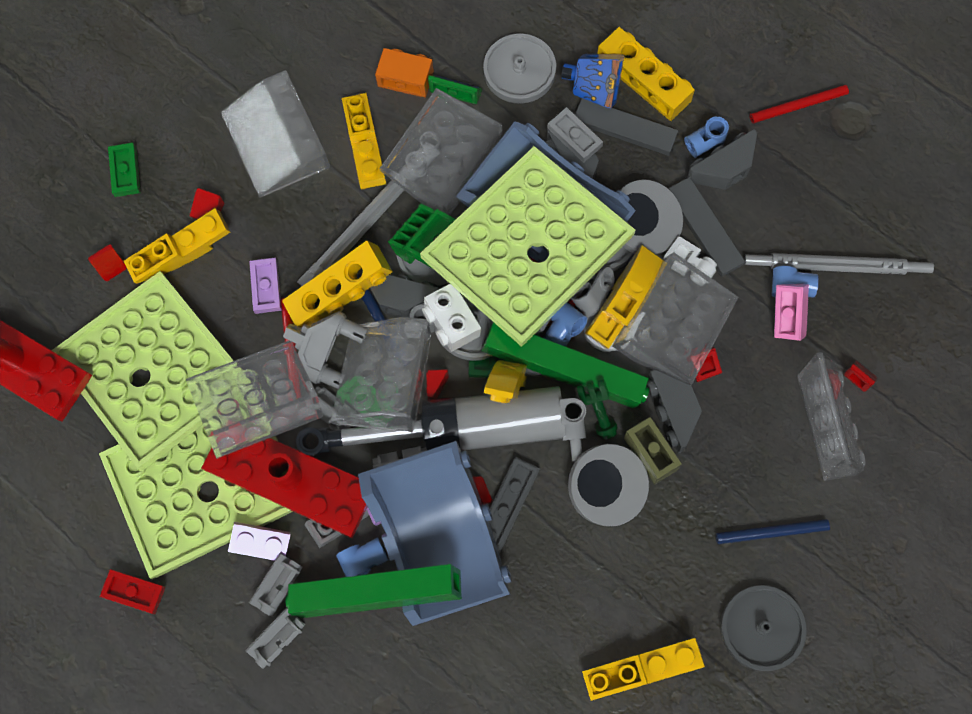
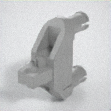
M339 311L313 323L311 326L304 324L301 328L289 324L283 337L296 343L295 348L299 349L298 355L310 382L315 384L323 382L343 391L350 376L331 369L326 364L335 340L341 334L362 344L369 328L348 320L347 316Z

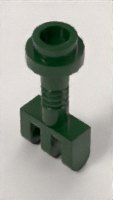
M605 380L598 381L600 391L596 390L593 382L588 383L587 386L590 394H586L583 385L577 386L580 400L585 406L589 404L593 406L599 422L595 427L597 435L601 436L602 439L614 437L617 434L616 430L618 428L616 421L609 420L602 402L609 399V391Z

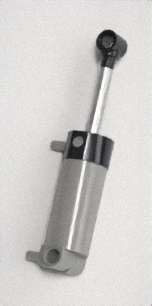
M559 386L519 391L518 398L510 399V403L490 400V394L422 400V415L419 421L329 431L328 427H308L299 432L296 444L302 453L316 455L330 452L331 447L423 437L424 442H426L427 451L457 441L460 450L463 451L562 439L570 440L572 461L575 462L582 454L581 438H586L584 423L586 407L577 398L562 399ZM568 404L576 405L579 410L578 416L575 419H570L565 414V408ZM311 433L316 434L319 439V444L315 449L309 448L306 444V438Z

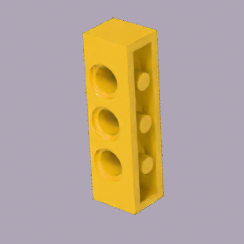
M618 27L598 46L597 54H621L632 57H624L620 79L669 121H672L691 103L695 91L691 83L686 79L680 78L667 63H662L657 59L654 53L649 48L639 44L631 33L625 32ZM642 71H649L651 74H645ZM665 86L670 88V90H664L661 87Z
M365 241L283 299L282 302L296 326L301 328L304 324L311 326L313 323L333 313L341 312L344 309L343 306L350 301L362 298L366 290L372 286L382 284L386 280V276L393 271L378 245ZM362 268V276L357 279V273ZM341 283V290L336 294V287ZM319 298V306L315 308V302Z

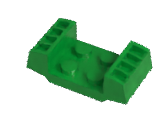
M420 204L388 243L395 254L409 264H412L417 259L432 268L421 258L420 253L456 219L438 209L434 210Z

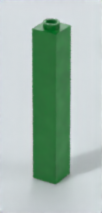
M492 322L481 350L484 353L508 362L527 365L526 368L569 385L575 387L583 385L585 391L588 392V383L593 382L596 390L600 391L598 381L604 379L609 391V400L630 408H635L639 404L644 403L649 393V388L646 387L649 379L647 377L533 335L521 347L494 322Z
M452 564L289 584L286 607L288 608V614L299 618L460 600L462 599L461 570Z

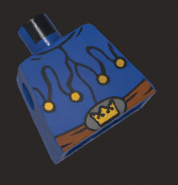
M583 54L578 59L577 66L564 64L561 78L574 81V95L601 106L612 108L617 101L624 55Z

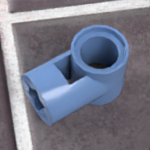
M715 116L710 118L705 126L686 136L684 142L691 155L698 157L711 148L716 149L723 145L729 130L728 122L722 117ZM716 130L719 131L721 134L714 135L710 131Z
M791 266L775 267L773 269L772 296L776 298L777 284H809L808 297L814 298L818 289V274L797 272V269Z
M566 302L551 317L553 323L542 338L566 347L571 337L577 336L585 328L587 317Z
M379 538L373 539L361 547L360 545L351 546L336 555L345 577L366 575L371 571V567L388 561Z

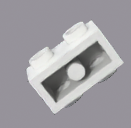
M451 284L424 297L423 314L429 323L434 322L438 329L436 335L443 346L447 345L451 352L480 337V325L460 292Z

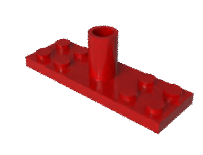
M0 320V385L53 418L63 422L93 375Z
M229 419L226 420L201 467L202 470L350 538H353L367 509V505L361 495L358 477ZM288 470V472L281 477L282 473Z

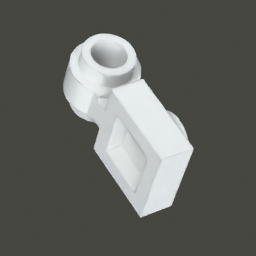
M680 236L677 237L663 259L685 274L691 267L693 278L701 283L709 281L716 272V262L709 257L699 259L698 256L701 249Z

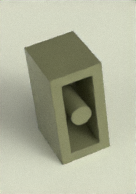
M651 417L626 432L624 440L632 452L642 461L647 475L654 485L676 472L681 466V462Z

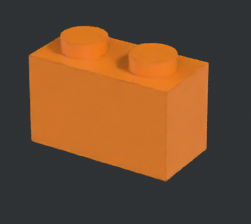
M383 48L375 73L377 85L381 88L426 98L429 89L428 77L434 73L433 60L422 54L413 55L404 53L399 49L390 50Z

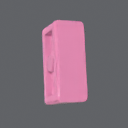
M809 284L776 285L774 338L801 341L806 337Z

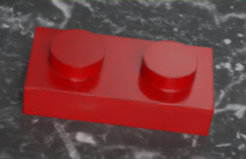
M110 569L99 597L156 614L166 587Z

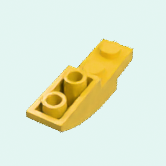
M367 93L342 98L360 188L362 190L385 185L386 180Z
M215 208L171 236L166 233L124 260V263L134 283L138 284L147 281L159 271L164 275L203 256L213 249V243L231 232L220 211Z
M640 245L612 287V293L585 334L604 348L609 349L622 328L628 326L650 290L663 260L643 245Z
M498 360L488 377L484 393L491 395L490 400L501 403H510V399L518 398L520 387H525L527 376H525L527 365Z
M693 638L582 671L590 700L592 701L705 667L697 639Z

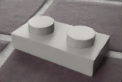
M567 107L548 123L547 128L583 163L603 146V141Z

